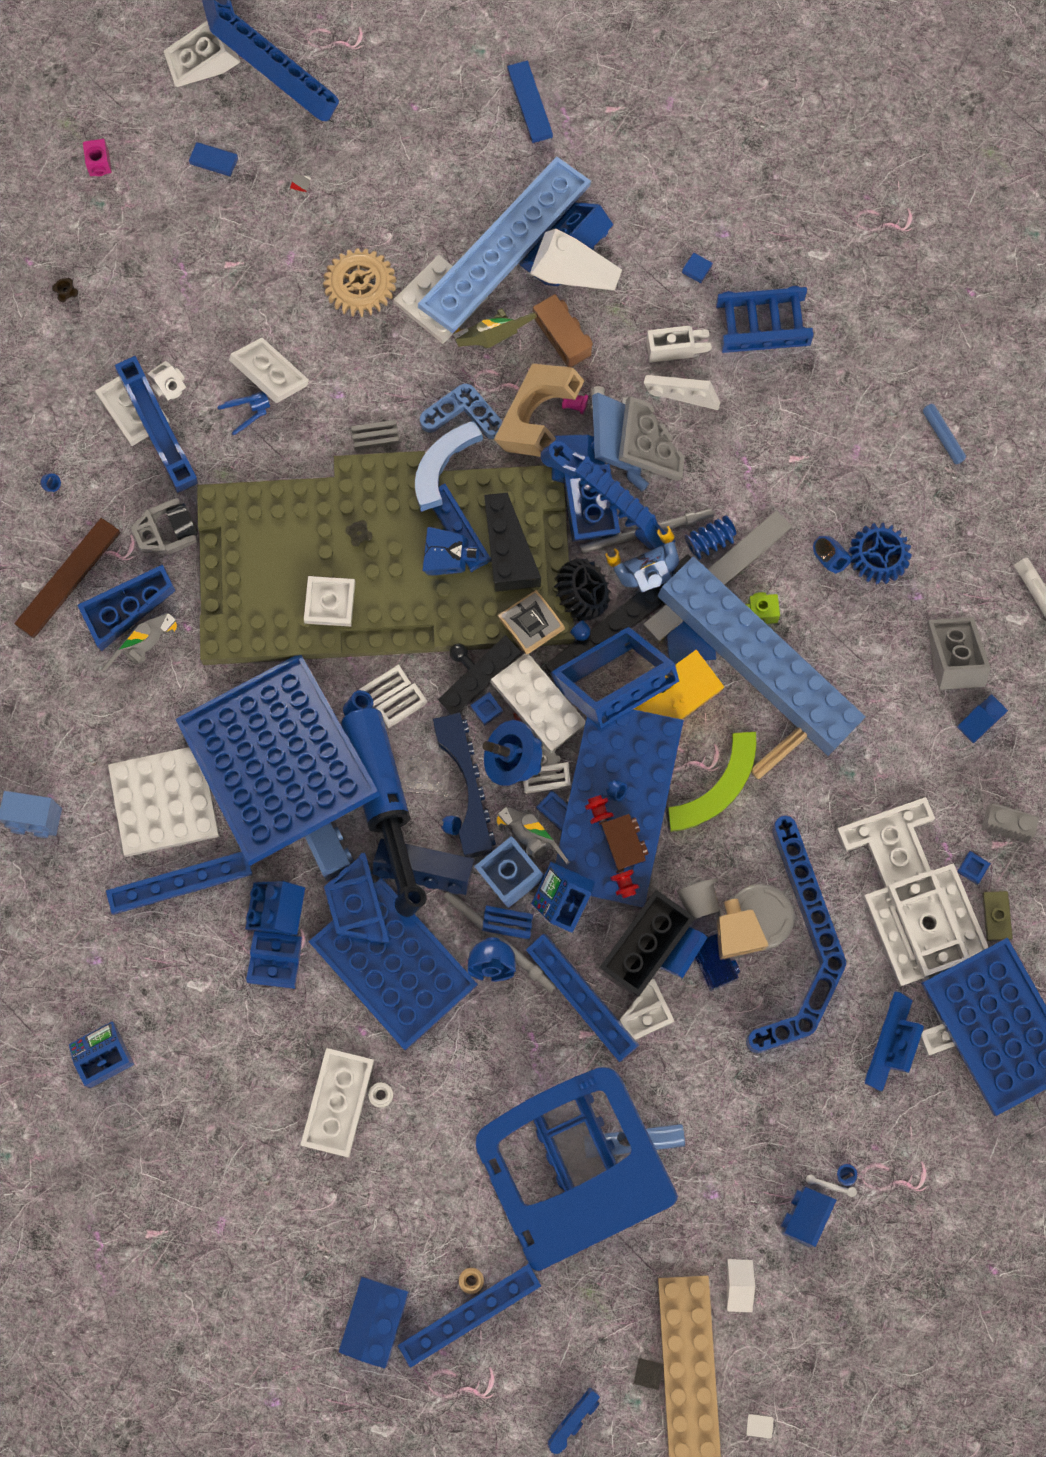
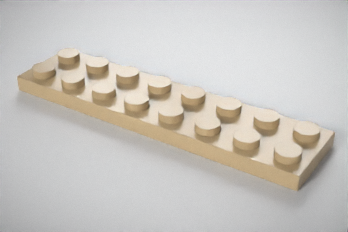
M709 1276L658 1278L669 1457H721Z

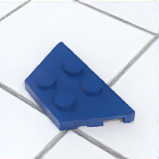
M364 852L350 866L344 868L335 879L326 884L324 889L337 935L387 944L390 941L366 853Z

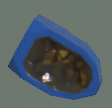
M819 536L813 544L814 554L828 571L835 574L839 573L851 563L849 553L834 538Z

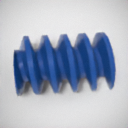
M724 515L722 520L716 519L714 524L708 523L706 529L700 527L698 528V533L691 531L690 537L688 535L684 536L691 553L700 560L702 559V551L706 556L710 555V547L714 552H717L718 543L722 548L726 547L725 540L733 544V536L737 533L731 519Z

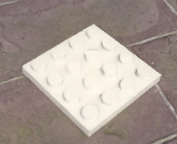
M190 747L108 764L125 857L219 837L211 789Z

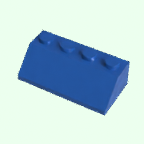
M575 202L550 230L558 229L594 250V246L600 239L607 236L609 229L614 224L600 204ZM542 239L519 263L529 273L531 272ZM537 278L538 280H540V281H541L542 283H544L545 285L557 286V287H558L559 285H561V284H550V283H547V282H545V281H543V280Z

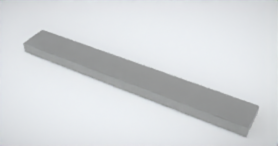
M776 510L708 570L726 586L789 532L793 526ZM665 605L643 624V628L659 643L679 626L683 620L671 608Z

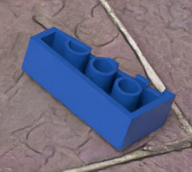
M162 564L77 606L97 647L103 651L176 590Z

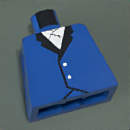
M427 527L423 571L428 576L465 572L466 561L479 560V548L468 547V539L464 535Z

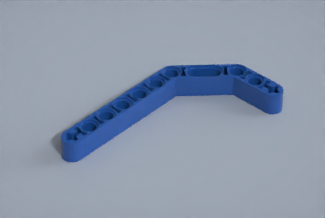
M202 0L208 26L213 35L321 121L330 120L339 104L335 94L234 13L231 0Z
M790 816L779 817L773 825L772 833L820 966L796 1016L755 1029L748 1035L746 1045L753 1053H762L812 1035L817 1029L846 967L843 950L797 824ZM782 824L784 827H789L787 835L784 830L779 829ZM788 846L796 847L798 855H789L786 848ZM801 868L805 870L806 878H798L795 875V869ZM811 891L814 894V900L807 901L804 899L803 892ZM813 913H818L822 916L823 922L821 924H816L812 921L811 915ZM821 936H827L831 940L830 947L821 945L819 940ZM829 959L838 961V970H832L828 966ZM824 980L829 985V991L821 1008L813 1010L809 1005L810 997L818 981ZM800 1020L809 1022V1032L800 1030L798 1025ZM782 1027L787 1031V1038L785 1040H781L776 1036V1028ZM769 1034L770 1039L765 1040L761 1047L753 1043L756 1035L758 1038H764Z

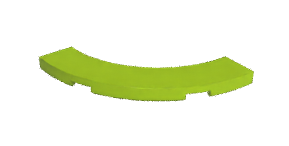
M756 732L732 733V750L728 766L723 776L711 790L689 803L668 807L670 832L696 827L719 815L736 799L747 782L753 767L756 753Z

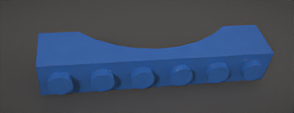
M136 356L115 364L116 372L176 492L179 493L198 484L197 477L172 432Z

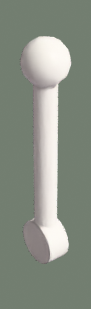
M814 1175L806 1177V1182L810 1185L815 1183L845 1192L849 1197H854L857 1194L854 1187H842L816 1179Z

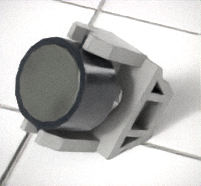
M178 498L147 509L144 515L131 527L139 548L144 553L170 555L197 543L195 536L198 535L195 524L185 503L181 504ZM167 513L178 538V541L173 543L163 540L156 524L159 516ZM149 534H152L150 539H146Z

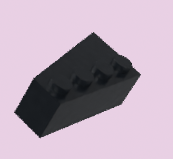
M508 492L484 495L495 592L541 587V576Z

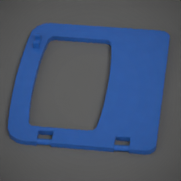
M596 1068L535 1095L484 1126L476 1137L477 1153L485 1165L490 1181L514 1233L522 1245L526 1259L531 1268L536 1271L558 1263L672 1207L677 1202V1192L623 1080L611 1068ZM603 1091L631 1146L630 1155L608 1170L564 1193L532 1205L525 1204L499 1151V1143L516 1130L549 1111L584 1095ZM494 1158L501 1169V1172L495 1174L490 1160ZM529 1230L535 1244L528 1246L522 1232Z

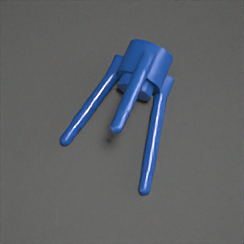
M263 391L226 401L217 407L221 410L248 403L252 412L257 411L256 414L236 428L232 435H236L256 419L267 414L265 409L269 408L270 404Z

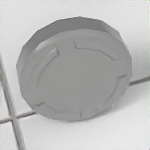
M755 884L745 887L735 895L734 899L739 900L741 911L753 910L768 942V947L762 951L776 948L788 938L794 926V910L791 901L781 890L771 885Z

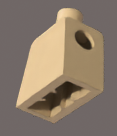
M738 899L725 901L724 905L727 915L720 916L717 919L720 960L765 950L768 947V942L754 911H741Z

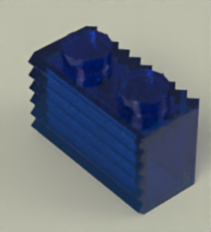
M718 934L708 937L695 959L711 992L739 979L738 974L741 972L735 959L732 961L730 958L720 960Z

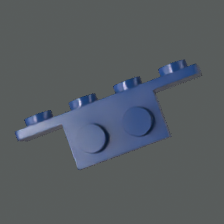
M896 991L890 1002V1007L865 1079L866 1085L878 1091H883L890 1069L910 1072L924 1026L919 1023L906 1021L912 999Z

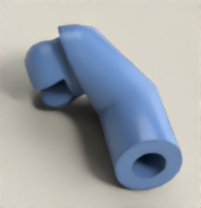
M632 465V469L626 471L627 479L641 492L647 488L649 483L641 476V468Z

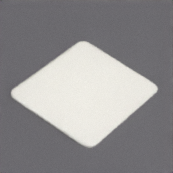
M749 1414L746 1434L748 1436L771 1439L774 1418Z

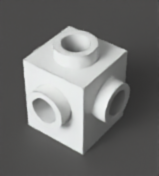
M166 361L147 373L154 383L151 387L158 397L162 395L167 400L175 399L186 388L183 383L185 379L178 368L174 369Z

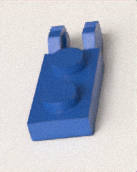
M592 1388L587 1389L552 1433L551 1438H549L547 1445L554 1455H558L562 1450H565L568 1446L567 1438L570 1434L573 1436L577 1434L583 1425L582 1419L587 1413L591 1415L599 1406L598 1399L600 1396Z

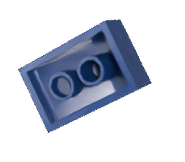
M610 464L599 465V468L605 473L608 472L612 478ZM564 473L572 542L618 535L620 527L617 508L611 510L609 508L610 502L607 499L604 501L600 500V493L597 491L591 493L589 491L591 486L588 483L581 485V478L578 475L571 478Z

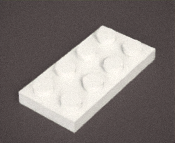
M529 654L522 655L490 681L521 720L530 728L536 738L541 740L542 745L549 753L553 752L585 727L586 721Z
M326 1048L301 1146L350 1157L374 1065L373 1059Z

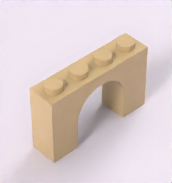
M532 364L494 440L505 452L541 457L542 450L553 443L556 438L544 425L529 424L533 411L542 402L551 398L575 400L584 383V379L571 367Z

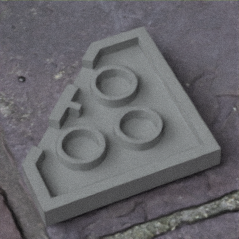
M630 396L626 399L619 460L679 481L683 477L685 457L680 450L677 451L670 441L672 437L663 423L660 424L653 414L655 410L652 405Z

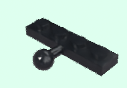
M505 635L475 664L468 657V650L465 645L460 643L454 644L449 651L451 659L455 662H461L468 671L438 699L439 702L451 715L460 713L491 684L490 681L493 677L511 665L523 652Z

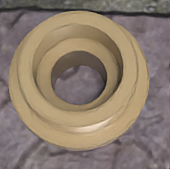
M467 1268L460 1274L459 1285L464 1292L474 1294L483 1287L484 1277L478 1269ZM469 1276L476 1278L475 1285L470 1286L467 1284Z

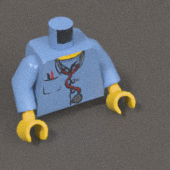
M667 526L668 532L665 535H662L660 529L657 531L661 541L665 544L664 546L662 545L621 563L617 549L614 548L616 555L614 557H609L605 553L608 565L614 567L613 570L622 585L645 592L668 582L672 578V571L679 564V556L675 543L672 542L674 534L669 526Z

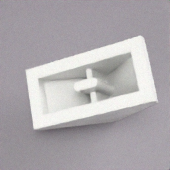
M727 1259V1311L752 1312L755 1294L753 1260Z

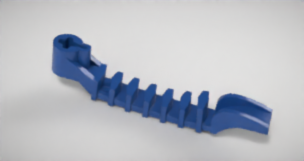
M554 441L542 450L541 460L544 465L553 467L569 475L571 478L578 475L581 478V485L588 483L591 486L589 490L591 493L597 491L601 494V501L607 499L610 502L609 508L611 510L617 508L620 511L618 514L620 519L627 517L626 527L634 525L638 527L635 531V536L645 546L653 550L665 545L657 531L660 529L662 535L667 533L657 523L656 516L648 511L649 508L647 506L644 507L638 498H634L628 489L625 490L619 485L618 481H614L608 472L605 473L599 468L598 464L595 465L591 462L588 456L585 457L575 453L561 441Z

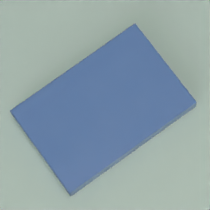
M600 393L592 395L595 459L626 471L632 469L631 464L619 460L625 404Z

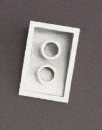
M207 21L164 50L174 84L177 87L223 74L240 63L238 54L211 33Z

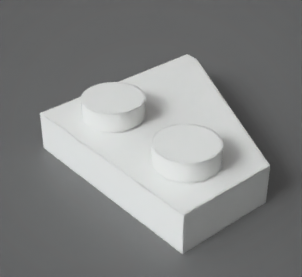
M655 979L649 982L642 994L637 997L620 1019V1023L635 1040L675 1022Z

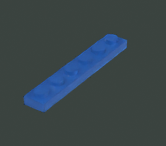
M239 852L106 890L111 914L115 915L251 876L253 873L243 853Z
M542 934L526 949L619 1062H622L640 1046L547 934Z
M527 1264L398 1344V1347L411 1368L540 1288L541 1284L530 1265Z

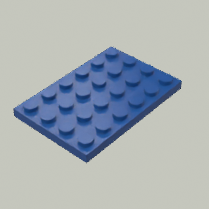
M380 878L374 883L390 943L386 944L337 935L333 920L308 942L406 1051L475 989L478 984L415 914L410 917H404L396 911L394 902L398 895Z
M1008 938L921 983L994 1116H998L1046 1090V1005Z

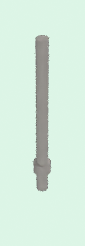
M712 508L696 513L691 511L684 513V516L658 524L665 531L668 530L667 526L673 529L683 525H695L698 521L714 517ZM636 529L581 544V553L637 539L635 536Z
M448 891L444 897L482 931L483 919L456 894ZM482 931L488 937L499 938L500 941L508 944L515 953L516 962L529 973L528 976L534 982L538 981L550 993L556 989L555 984L544 974L540 966H535L503 936Z

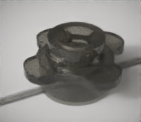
M364 520L355 522L346 528V534L350 535L353 546H359L361 542L370 541L373 537L372 533L368 531L367 523Z

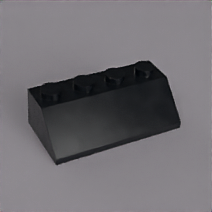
M655 890L603 961L598 972L617 986L639 997L693 923L695 917L658 890Z

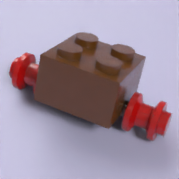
M602 795L588 799L589 804L585 805V808L591 810L594 816L590 823L599 822V825H602L618 870L616 871L617 875L610 877L611 881H617L619 887L615 892L616 896L621 894L622 898L635 895V889L639 888V885L632 883L630 876L634 871L631 869L623 872L624 868L646 861L645 856L649 854L644 840L639 842L636 834L640 832L636 817L631 819L630 814L607 821L606 819L614 816L613 813L607 812L605 807L609 802L608 798L603 799Z

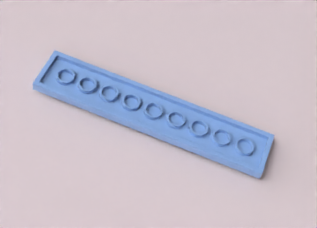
M556 157L418 303V308L451 333H454L540 241L545 232L549 231L590 187L591 180Z

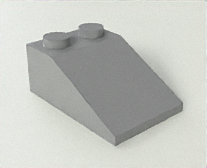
M974 617L928 620L933 668L939 689L986 687L991 667Z

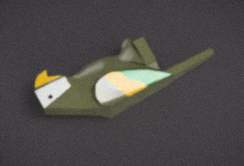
M503 308L497 310V314L491 319L483 320L465 329L458 328L453 333V337L458 347L479 345L484 348H490L518 333L517 329L537 317L535 312L515 320L508 319Z

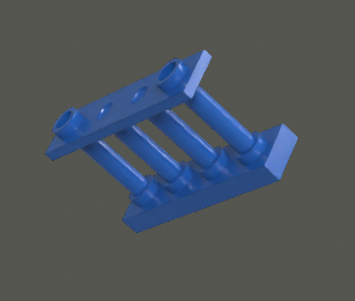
M791 286L787 289L738 293L727 291L718 294L716 308H725L728 334L723 335L722 353L811 346L814 336L813 328L803 327L800 305L801 301H805L807 287ZM791 302L794 329L783 330L781 329L778 303ZM769 304L772 330L761 332L758 326L756 305ZM747 306L749 333L739 334L737 332L734 307Z

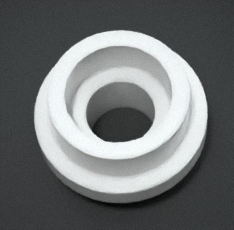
M376 1083L369 1090V1100L376 1107H386L393 1099V1091L386 1083ZM379 1091H384L386 1094L383 1100H379L376 1097Z

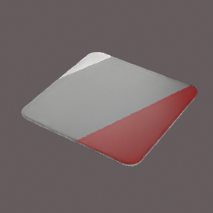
M294 174L290 189L307 192L311 178Z

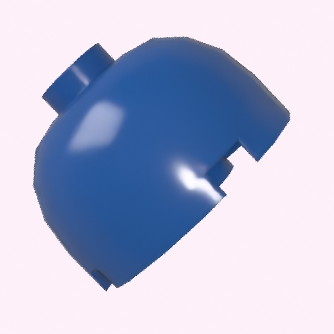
M489 937L477 943L469 953L468 973L478 980H483L484 976L491 977V981L494 982L504 981L512 978L514 972H516L515 953L508 944L500 941L499 938Z

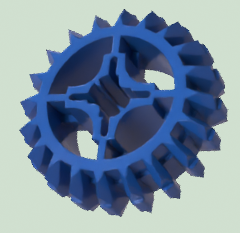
M884 522L881 523L879 528L875 523L871 525L870 529L865 526L862 532L858 531L856 533V539H852L850 543L852 547L849 548L848 553L852 555L851 562L855 563L852 568L853 570L860 569L858 576L862 577L865 574L867 582H870L871 578L875 579L876 585L879 584L881 579L885 584L889 583L890 578L896 581L898 575L902 576L905 573L904 569L910 565L907 560H910L912 554L908 552L911 549V545L905 544L908 540L907 537H900L901 530H898L896 533L893 531V525L889 529L885 528ZM873 540L872 548L862 552V546L866 542ZM897 555V563L887 567L888 559Z

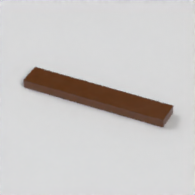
M101 517L14 623L15 626L34 639L121 533L120 530Z

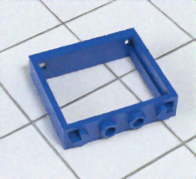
M630 627L625 628L551 672L555 685L561 693L600 728L679 682L675 663ZM631 649L635 650L655 667L598 702H595L574 684Z

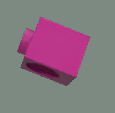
M105 139L84 141L85 164L89 175L103 176L112 173L109 150Z

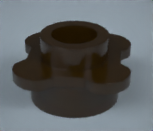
M71 278L60 279L52 286L53 291L58 295L57 299L59 302H65L66 299L78 295V290L74 288Z

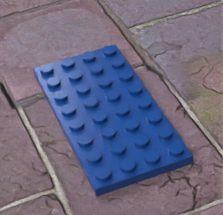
M634 709L602 728L596 725L590 718H586L559 844L560 850L570 863L567 865L557 853L555 864L595 881L591 894L592 897L638 907L645 905L684 720ZM613 780H619L627 785V792L620 801L614 800L607 795L606 789L610 787L608 783ZM602 795L603 799L608 798L609 802L605 807L607 812H611L614 815L606 819L607 821L630 814L631 819L636 817L640 832L636 834L639 842L644 840L649 853L645 856L646 861L624 868L623 872L633 869L634 873L630 876L632 883L639 885V888L635 889L636 894L626 898H622L621 894L616 896L615 892L619 889L617 881H611L610 877L617 875L616 871L618 870L602 825H599V822L591 824L590 820L594 816L591 810L585 808V805L589 804L588 799Z

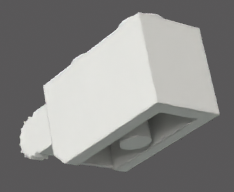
M690 326L647 331L646 346L649 363L692 358L694 354L710 351L712 349L710 342L694 343V341L708 338L710 336L709 330L692 331Z

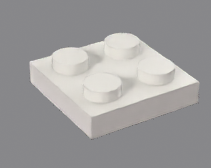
M308 576L304 623L351 627L355 579Z

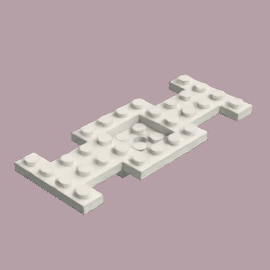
M926 797L845 825L836 830L845 852L868 845L885 888L866 894L863 898L899 987L921 979L924 982L988 948L954 863L931 870L914 828L935 820ZM924 917H930L934 920V929L928 930L923 926L922 920ZM936 1010L935 1013L940 1025L924 1030L920 1038L927 1056L955 1046Z

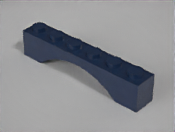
M461 713L434 718L433 724L438 746L458 765L468 787V809L459 830L464 857L473 858L490 854L492 846H495L496 842L493 831L488 832L486 824L491 822L488 809H483L481 803L482 800H485L483 787L477 786L476 778H479L480 774L477 763L472 764L471 756L475 755L472 741L467 742L465 735L469 733L467 719L462 720Z

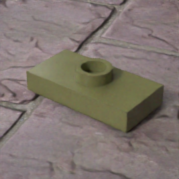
M1008 891L983 892L987 941H1001L1005 938L1012 940Z

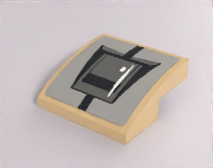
M537 590L498 615L500 622L512 634L514 641L526 655L565 630L562 622Z

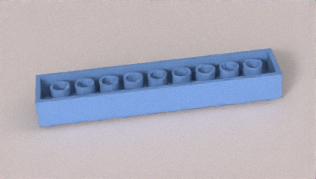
M694 556L662 586L658 597L797 728H801L807 734V737L827 756L866 717Z

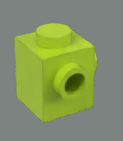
M758 592L749 597L748 603L745 605L766 624L778 623L780 618L778 594L767 595L765 592Z

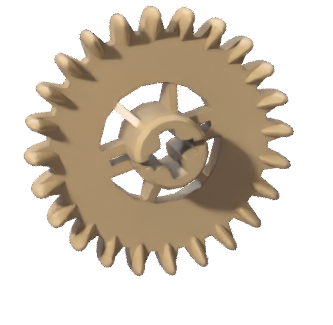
M356 248L355 253L347 250L346 256L340 253V260L332 259L333 265L327 266L328 272L324 274L325 281L323 286L326 288L325 295L329 296V303L335 301L336 310L342 306V312L346 314V311L350 309L352 317H354L356 310H359L361 317H363L364 310H367L370 316H372V307H375L380 312L379 303L387 306L385 297L393 298L389 290L393 292L396 290L395 285L392 284L396 283V277L393 276L395 271L393 268H390L391 264L389 261L384 262L385 258L383 255L377 257L376 251L369 254L368 249L360 252L359 248ZM355 268L358 269V270L353 271L351 274H348V272H349L350 270H353V269H355ZM360 268H365L367 271L360 270ZM344 278L349 280L345 285L343 284ZM376 278L375 285L371 284L370 280Z

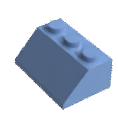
M331 823L305 836L326 881L338 876L344 868L350 866L349 862L353 861L348 847L343 849L339 842L343 840L338 826L333 828Z

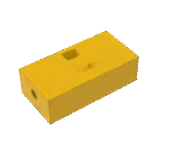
M695 650L675 665L679 677L678 683L637 706L634 710L683 720L719 694L725 687L700 653Z

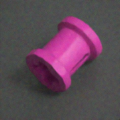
M577 395L575 400L563 399L562 409L570 408L580 411V414L584 415L589 395Z

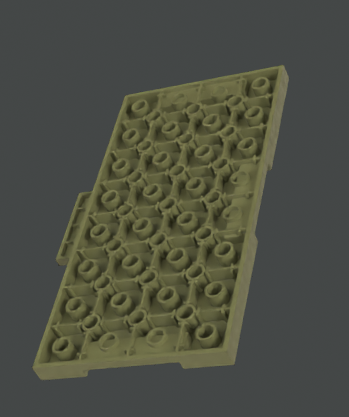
M425 451L334 456V477L197 485L201 591L200 660L203 665L286 661L298 655H302L305 660L450 651V648L457 643L465 645L467 650L491 649L505 635L519 647L514 641L512 634L500 622L498 615L535 590L544 598L565 627V630L541 646L572 644L575 638L570 634V631L574 627V621L570 616V612H564V605H559L561 600L559 597H556L558 590L554 588L557 584L554 579L558 575L557 571L566 562H569L564 483L552 480V467H547L546 465L443 471L440 474L439 486L446 484L490 558L484 495L508 492L541 576V587L499 592L494 590L491 562L473 572H470L467 565L465 572L428 576L423 571L427 527L445 530L433 509L421 511L417 502L415 477ZM308 576L355 579L351 627L304 623Z

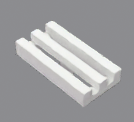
M399 665L359 689L368 692L399 673L400 676L370 694L374 699L399 682L404 681L374 700L372 708L377 707L411 685V682Z
M413 683L375 708L381 711L384 722L390 728L428 704L417 685ZM415 691L416 694L384 713L383 710ZM417 699H420V701L416 702L415 704L405 709L398 715L394 716L390 720L388 719L390 716L394 715L395 713L405 708L412 702L416 701Z
M565 762L541 766L540 773L563 769L564 773L529 778L523 781L524 792L528 794L572 787L569 770L570 764ZM565 779L562 782L529 786V784Z

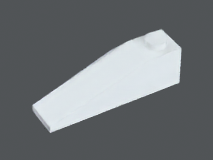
M553 229L545 232L530 274L550 284H565L568 286H582L614 291L622 269L572 236L558 229Z

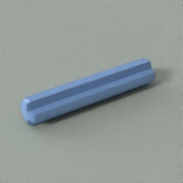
M934 404L927 405L923 409V413L955 464L963 462L966 459V455Z

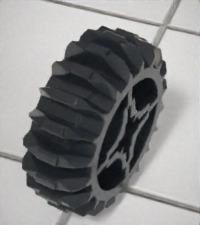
M587 558L566 562L557 571L558 575L554 578L557 582L554 588L558 590L556 597H559L561 600L559 605H564V612H570L571 618L575 617L578 621H590L601 616L608 608L607 604L611 601L608 597L611 593L607 588L609 583L605 581L606 574H602L600 572L601 567H595V562H589Z

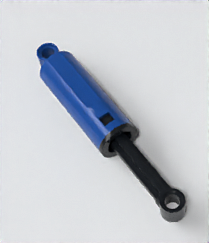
M358 690L352 694L343 706L345 717L341 721V726L380 794L379 797L364 804L363 809L369 830L372 832H382L398 890V897L394 902L396 911L404 917H410L427 901L425 891L416 885L401 827L406 825L411 818L383 715L380 710L372 708L374 704L372 696L366 691Z

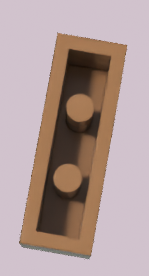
M554 294L533 307V312H535L537 317L534 320L567 367H573L591 356L593 343L591 338L587 334L584 335L581 331L580 323L576 317H571L564 300H559L557 295Z

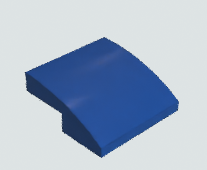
M684 621L666 636L668 658L675 664L695 650L700 653L705 661L716 660V651Z
M254 931L250 950L251 958L246 977L247 983L295 989L302 937Z

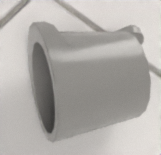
M717 878L677 890L685 910L693 915L695 920L717 913L718 918L725 915L718 904L713 884L718 881Z

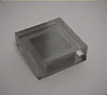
M638 1358L633 1384L659 1390L664 1364Z

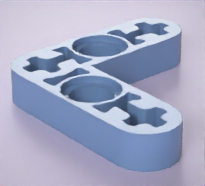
M470 384L459 385L420 415L421 428L425 432L431 433L437 431L465 411L472 421L475 420L482 433L492 440L495 438L502 420ZM462 392L466 394L470 392V400L473 402L471 405L467 397L462 398ZM446 403L454 406V410L450 413L442 411L441 408ZM477 407H483L486 413L483 416H476L473 410ZM426 418H434V424H426ZM488 418L492 426L498 425L496 432L489 429V423L486 421Z

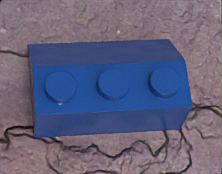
M361 1277L339 1353L386 1369L410 1291Z

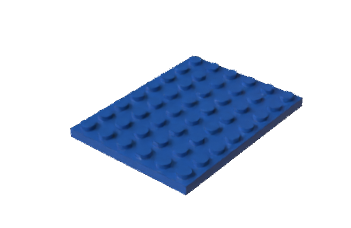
M302 655L291 657L175 719L249 866L380 796Z

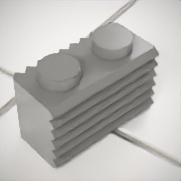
M992 803L986 809L981 829L987 832L991 831L992 834H1000L1001 837L1005 835L1006 838L1010 837V839L1014 838L1015 841L1019 840L1020 842L1027 843L1035 837L1039 817Z

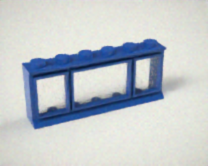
M591 1093L570 1101L534 1120L537 1127L536 1135L539 1141L544 1143L547 1150V1160L551 1166H554L557 1173V1183L565 1192L617 1164L611 1150L615 1149L612 1140H606L601 1129L605 1125L601 1116H595L591 1107V1103H594Z

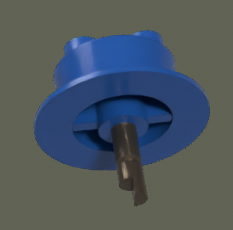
M510 720L502 723L493 731L488 741L483 743L482 747L485 750L484 767L492 782L501 786H509L518 781L528 780L533 775L540 773L542 742L533 736L530 728L523 722Z

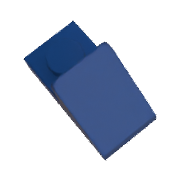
M991 694L957 728L974 744L1008 710Z

